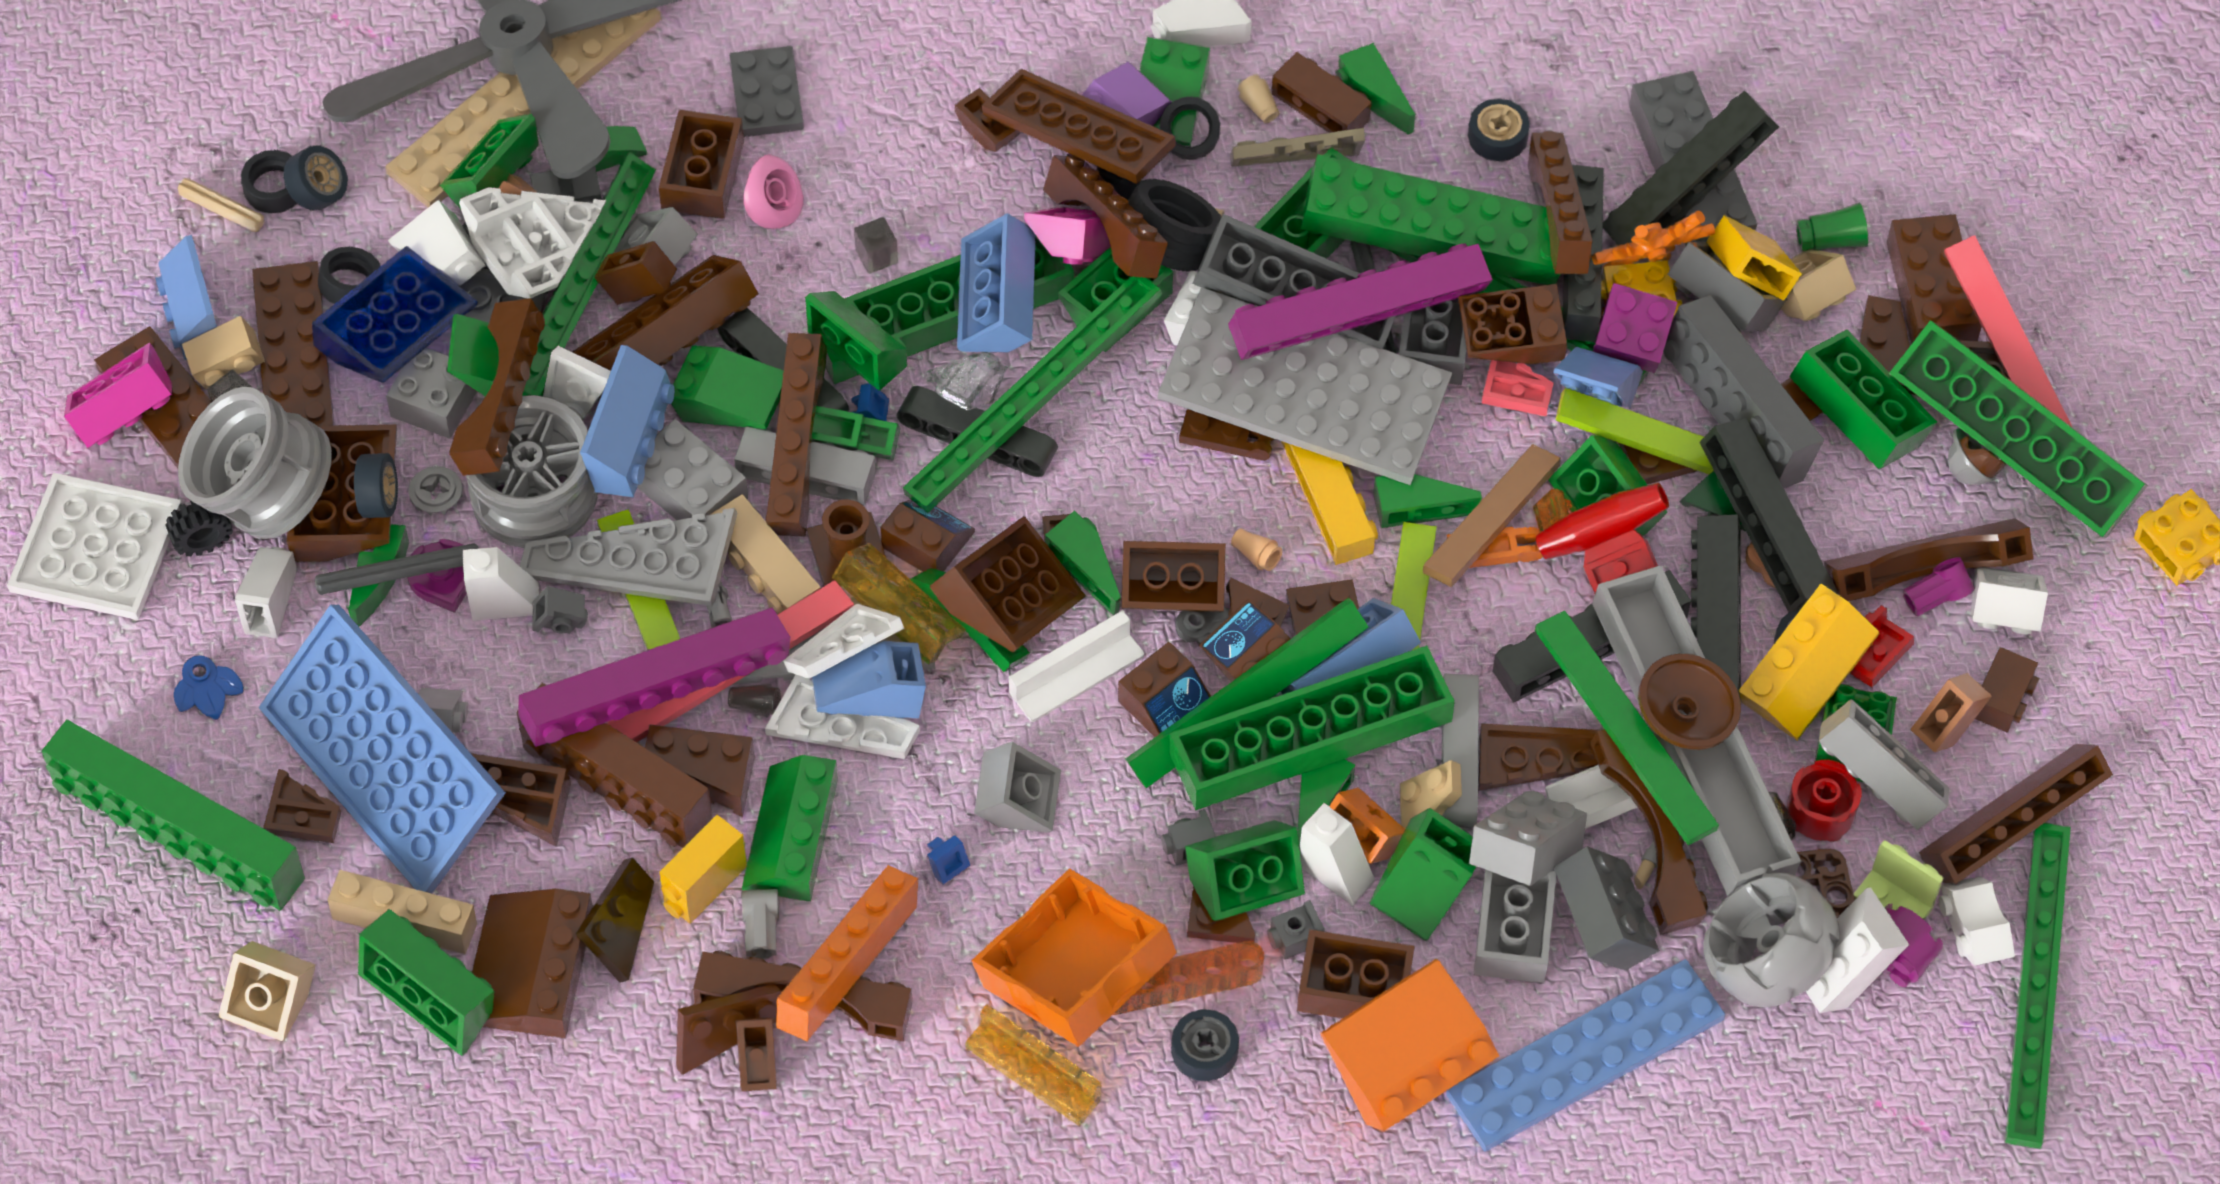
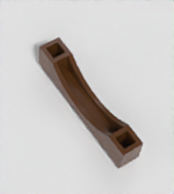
M1554 131L1532 132L1527 166L1532 183H1538L1544 195L1549 225L1550 255L1555 274H1588L1592 237L1564 133Z
M1069 153L1066 156L1053 155L1043 191L1056 204L1088 205L1092 208L1106 230L1114 262L1128 276L1157 278L1168 244L1158 233V230L1145 221L1143 215L1135 211L1128 204V200L1121 197L1114 190V186L1107 183L1099 175L1100 173L1086 163L1085 160Z
M531 298L497 302L494 305L488 329L498 345L499 364L497 374L491 389L482 403L456 428L449 455L463 476L500 472L503 458L507 454L508 441L511 431L515 427L518 408L522 404V395L526 381L530 377L531 364L537 353V344L541 331L545 327L544 316L537 309Z
M788 333L766 516L767 525L780 536L806 537L809 514L812 432L817 401L824 381L827 347L821 334Z
M2013 518L1824 561V566L1837 589L1836 594L1847 601L1874 596L1884 589L1907 580L1934 573L1933 569L1938 564L1955 557L1962 559L1965 568L2007 566L2033 560L2034 556L2030 527Z
M1606 730L1597 731L1590 744L1601 774L1616 783L1632 798L1643 813L1652 833L1656 849L1657 871L1649 905L1660 935L1700 924L1707 915L1708 903L1705 894L1702 891H1698L1694 880L1696 878L1694 864L1690 858H1686L1682 847L1684 846V839Z
M702 951L693 986L695 1004L771 984H775L782 993L802 968L792 963H784L782 965L767 963L758 957H749L747 959L733 957L724 951H714L713 953ZM861 976L835 1008L857 1022L869 1036L904 1042L912 1008V988H907L898 982H887L886 984L874 982L867 977Z

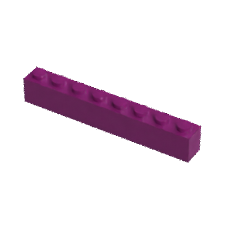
M1463 243L1453 246L1448 250V253L1437 255L1436 252L1427 253L1413 263L1407 264L1406 261H1399L1390 265L1388 270L1377 272L1376 269L1362 272L1353 280L1346 281V278H1339L1328 283L1325 288L1316 290L1315 287H1308L1297 292V296L1285 299L1284 295L1269 299L1262 306L1254 307V304L1242 306L1235 310L1228 326L1242 361L1454 300L1458 296L1478 293L1486 289L1492 278L1479 244L1467 247V244Z
M771 607L520 694L518 717L535 747L545 743H554L565 736L588 731L602 723L620 720L628 714L642 709H651L659 703L685 697L689 693L705 687H714L722 681L736 676H745L756 669L768 665L779 664L789 656L791 637L775 610Z

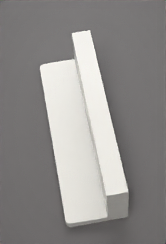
M1122 610L1009 676V694L1031 722L1037 721L1142 659L1144 652L1130 635V619Z
M1598 765L1548 785L1545 788L1547 799L1570 803L1575 809L1587 813L1585 829L1637 808V805L1626 792L1601 774Z

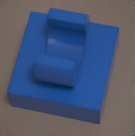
M870 383L862 384L859 395L851 398V402L857 407V411L852 413L863 414L867 418L887 421L890 399Z
M955 835L945 842L940 837H936L927 844V847L932 850L927 854L935 878L944 885L970 866L963 842Z

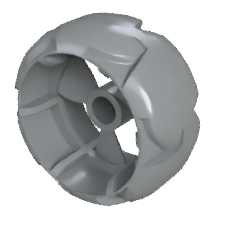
M1790 873L1764 874L1762 878L1755 879L1736 888L1715 910V915L1704 937V958L1715 980L1739 1001L1754 1007L1779 1006L1811 989L1825 974L1833 958L1835 943L1839 941V923L1831 904L1808 881ZM1787 922V923L1783 926V928L1780 927V926H1778V925H1780V924H1783V923ZM1757 947L1763 955L1751 961L1753 952Z

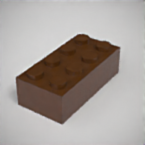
M1956 214L1898 219L1891 222L1886 243L1911 344L1930 320L1938 324L1957 340L1978 341L1982 326L1944 253L1946 248L1963 241Z

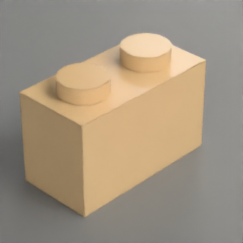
M242 316L236 317L182 344L192 376L206 390L219 386L224 381L240 373L248 372L255 366L265 362L255 330Z

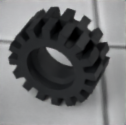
M190 501L191 505H180V511L174 509L171 512L172 517H167L166 529L175 551L180 555L185 553L186 556L190 557L194 552L196 556H201L205 550L210 553L214 551L213 547L220 548L223 546L222 541H228L230 539L229 535L233 532L228 517L222 514L211 513Z

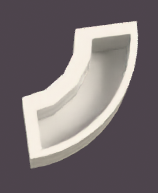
M1980 876L1961 880L1957 884L1941 885L1943 896L1939 897V907L1942 915L1949 918L1956 937V947L1960 957L1966 956L1975 966L2015 957L2010 923L2003 916L1999 908L1991 881Z

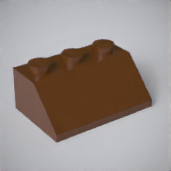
M1123 541L1122 609L1224 612L1226 543Z

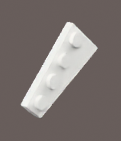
M797 674L765 727V734L769 736L901 759L906 758L920 733V725L904 718L817 712L812 680Z

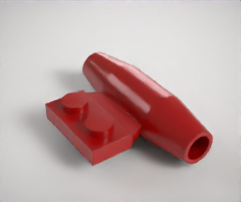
M1660 483L1618 492L1569 513L1536 535L1537 546L1546 560L1585 551L1583 567L1595 594L1598 585L1658 566L1648 540L1635 529L1668 509V497Z

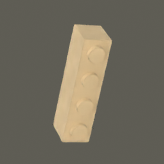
M743 494L711 513L717 514L723 513L724 509H736L738 514L728 548V557L737 570L742 569L747 574V579L752 589L757 594L762 592L767 598L769 608L773 607L777 615L821 589L819 584L772 528L767 525L766 521Z
M339 870L327 899L333 920L367 928L388 909H391L399 917L407 918L414 928L425 937L428 936L434 939L440 948L466 954L477 927L473 904L344 870Z

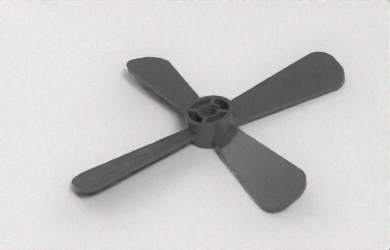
M475 0L485 13L479 26L481 37L341 85L324 97L322 105L330 120L334 122L354 121L488 58L491 66L497 71L517 75L530 113L536 120V128L552 172L562 179L575 178L594 167L604 158L610 146V136L607 127L551 57L553 51L552 39L680 0H547L539 5L529 0Z

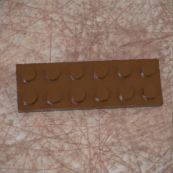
M1024 69L1016 72L982 105L984 116L1136 184L1176 146L1175 136Z
M318 261L252 269L258 342L265 362L260 364L263 393L280 403L287 413L299 414L317 426L334 425L323 301L318 287Z
M151 326L95 358L94 362L97 369L103 373L149 342L152 344L172 382V393L166 404L155 410L152 407L142 413V418L139 421L178 469L182 446L190 429L200 414L212 402Z

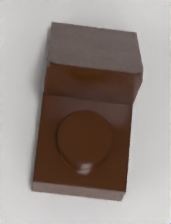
M772 1017L736 1020L741 1092L777 1089Z

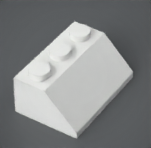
M1866 888L1837 918L1839 923V941L1835 943L1831 964L1821 979L1811 989L1806 991L1820 1013L1848 1008L1909 945L1871 888Z

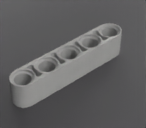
M1444 673L1443 678L1455 700L1452 722L1442 725L1441 764L1450 760L1461 764L1462 796L1452 807L1447 808L1442 816L1458 827H1474L1477 824L1479 675Z

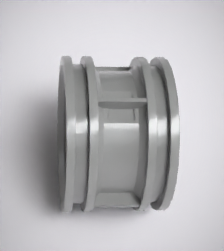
M245 386L235 388L220 395L209 404L190 429L179 458L178 478L180 488L189 500L211 513L222 514L228 517L230 523L246 531L251 536L261 539L275 538L290 531L299 524L312 510L321 496L331 467L332 450L330 441L322 428L299 414L287 413L280 403L256 388Z
M536 395L522 396V404L517 411L515 427L511 431L507 445V454L503 458L500 472L466 475L474 516L481 527L494 539L510 546L525 548L526 542L559 536L570 538L586 524L593 514L597 502V493H595L580 454L588 430L579 415L567 405L552 398ZM564 476L567 477V480L561 483L558 477ZM500 485H505L502 492L496 489Z

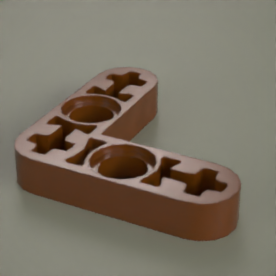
M1828 848L1797 852L1801 860L1800 865L1805 871L1800 878L1808 881L1812 886H1816V889L1827 900V893L1833 890L1842 892L1845 895L1846 901L1842 904H1834L1828 900L1838 918L1855 901L1844 855L1835 849ZM1825 861H1830L1831 866H1836L1833 872H1830L1828 867L1823 866ZM1811 862H1813V869H1816V870H1815V874H1811V871H1812V864H1811Z

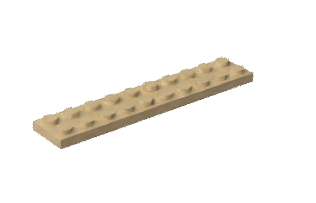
M654 8L553 38L551 57L576 89H578L661 20V12ZM498 73L385 166L386 173L428 208L436 201L444 200L448 194L441 188L440 184L499 119L531 114L517 75Z

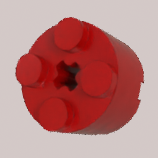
M1818 760L1814 764L1798 770L1794 776L1786 806L1789 825L1793 830L1814 840L1830 842L1840 840L1850 830L1859 808L1862 789L1860 784L1847 771L1845 765L1832 760Z

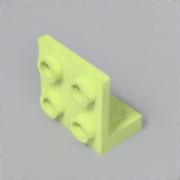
M1883 840L1879 846L1873 868L1855 891L1854 898L1856 899L1866 888H1871L1884 907L1887 904H1893L1892 909L1897 910L1899 906H1903L1925 920L1933 910L1943 877L1932 866L1925 863L1922 864L1909 856L1907 851L1901 846L1892 845L1888 841Z

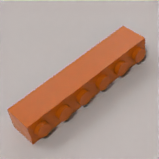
M890 865L886 866L777 998V1028L808 1042L917 908V877Z

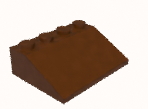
M397 424L319 426L324 430L330 441L332 450L331 467L322 494L312 510L299 524L287 532L286 542L289 551L293 552L295 562H327L390 543L391 517L363 518L359 513L354 494V472L357 459L361 454L389 453L395 463Z
M1025 516L959 562L929 586L951 615L1012 652L1086 597Z
M555 888L489 896L472 969V974L477 978L485 979L494 990L493 1011L483 1027L566 1039L586 945L575 933L593 908L591 893Z

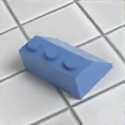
M192 235L185 236L158 263L161 276L155 277L160 296L167 295L168 302L162 303L167 323L174 321L175 328L169 330L174 349L181 347L184 360L187 358L182 344L217 327Z

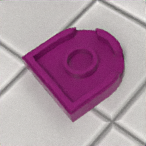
M439 539V542L419 546L410 556L458 547L463 544L449 539ZM463 566L407 577L410 588L418 597L454 613L467 594Z

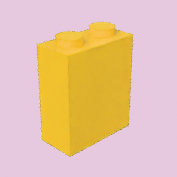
M1725 215L1716 226L1715 234L1706 241L1733 276L1783 301L1802 275L1775 240Z
M716 815L659 872L664 899L663 905L673 917L677 919L682 917L691 924L747 867L743 834L719 815Z

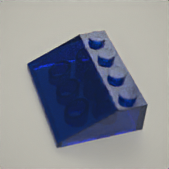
M406 245L312 322L313 343L318 350L337 365L384 383L452 327L453 315L460 314L465 316L478 305V301Z

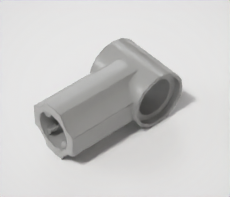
M778 889L742 890L743 922H745L746 956L758 957L763 960L769 959L777 955L776 921L779 920Z

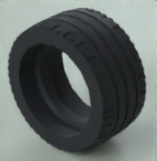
M1161 179L1141 181L1130 196L1128 204L1135 211L1141 213L1143 219L1155 227L1158 233L1168 242L1161 266L1183 272L1197 271L1215 227L1221 219V215L1207 200L1186 187Z

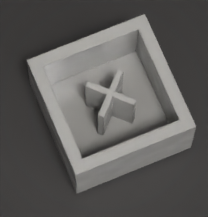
M416 344L388 391L386 398L392 418L451 439L477 391L447 372L448 355Z

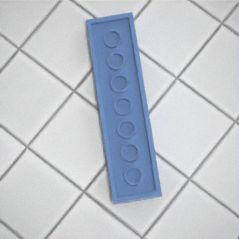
M1684 959L1447 1090L1446 1096L1479 1145L1486 1152L1724 1021L1726 1014L1689 962Z

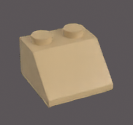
M1811 249L1791 258L1790 260L1802 275L1786 298L1788 299L1781 310L1787 317L1809 321L1818 317L1822 309L1845 301L1846 295L1855 291L1856 287L1842 254Z
M254 941L249 942L233 954L219 1017L284 1041L308 998L316 964Z

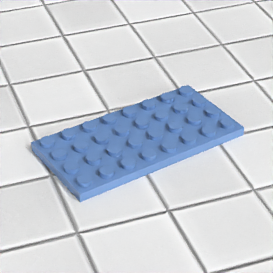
M330 605L258 707L416 890L431 894L434 892L505 794L503 789L340 605Z

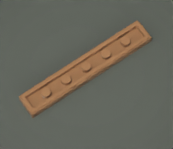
M1532 444L1423 565V573L1452 588L1559 468L1561 457Z

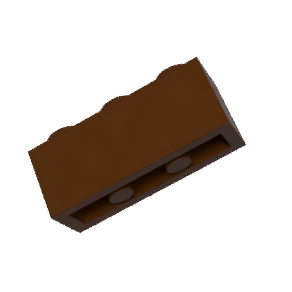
M1296 52L1273 74L1271 94L1328 133L1363 128L1370 121L1372 102L1362 92H1356L1344 84L1338 76L1331 75L1323 70L1311 58H1306Z

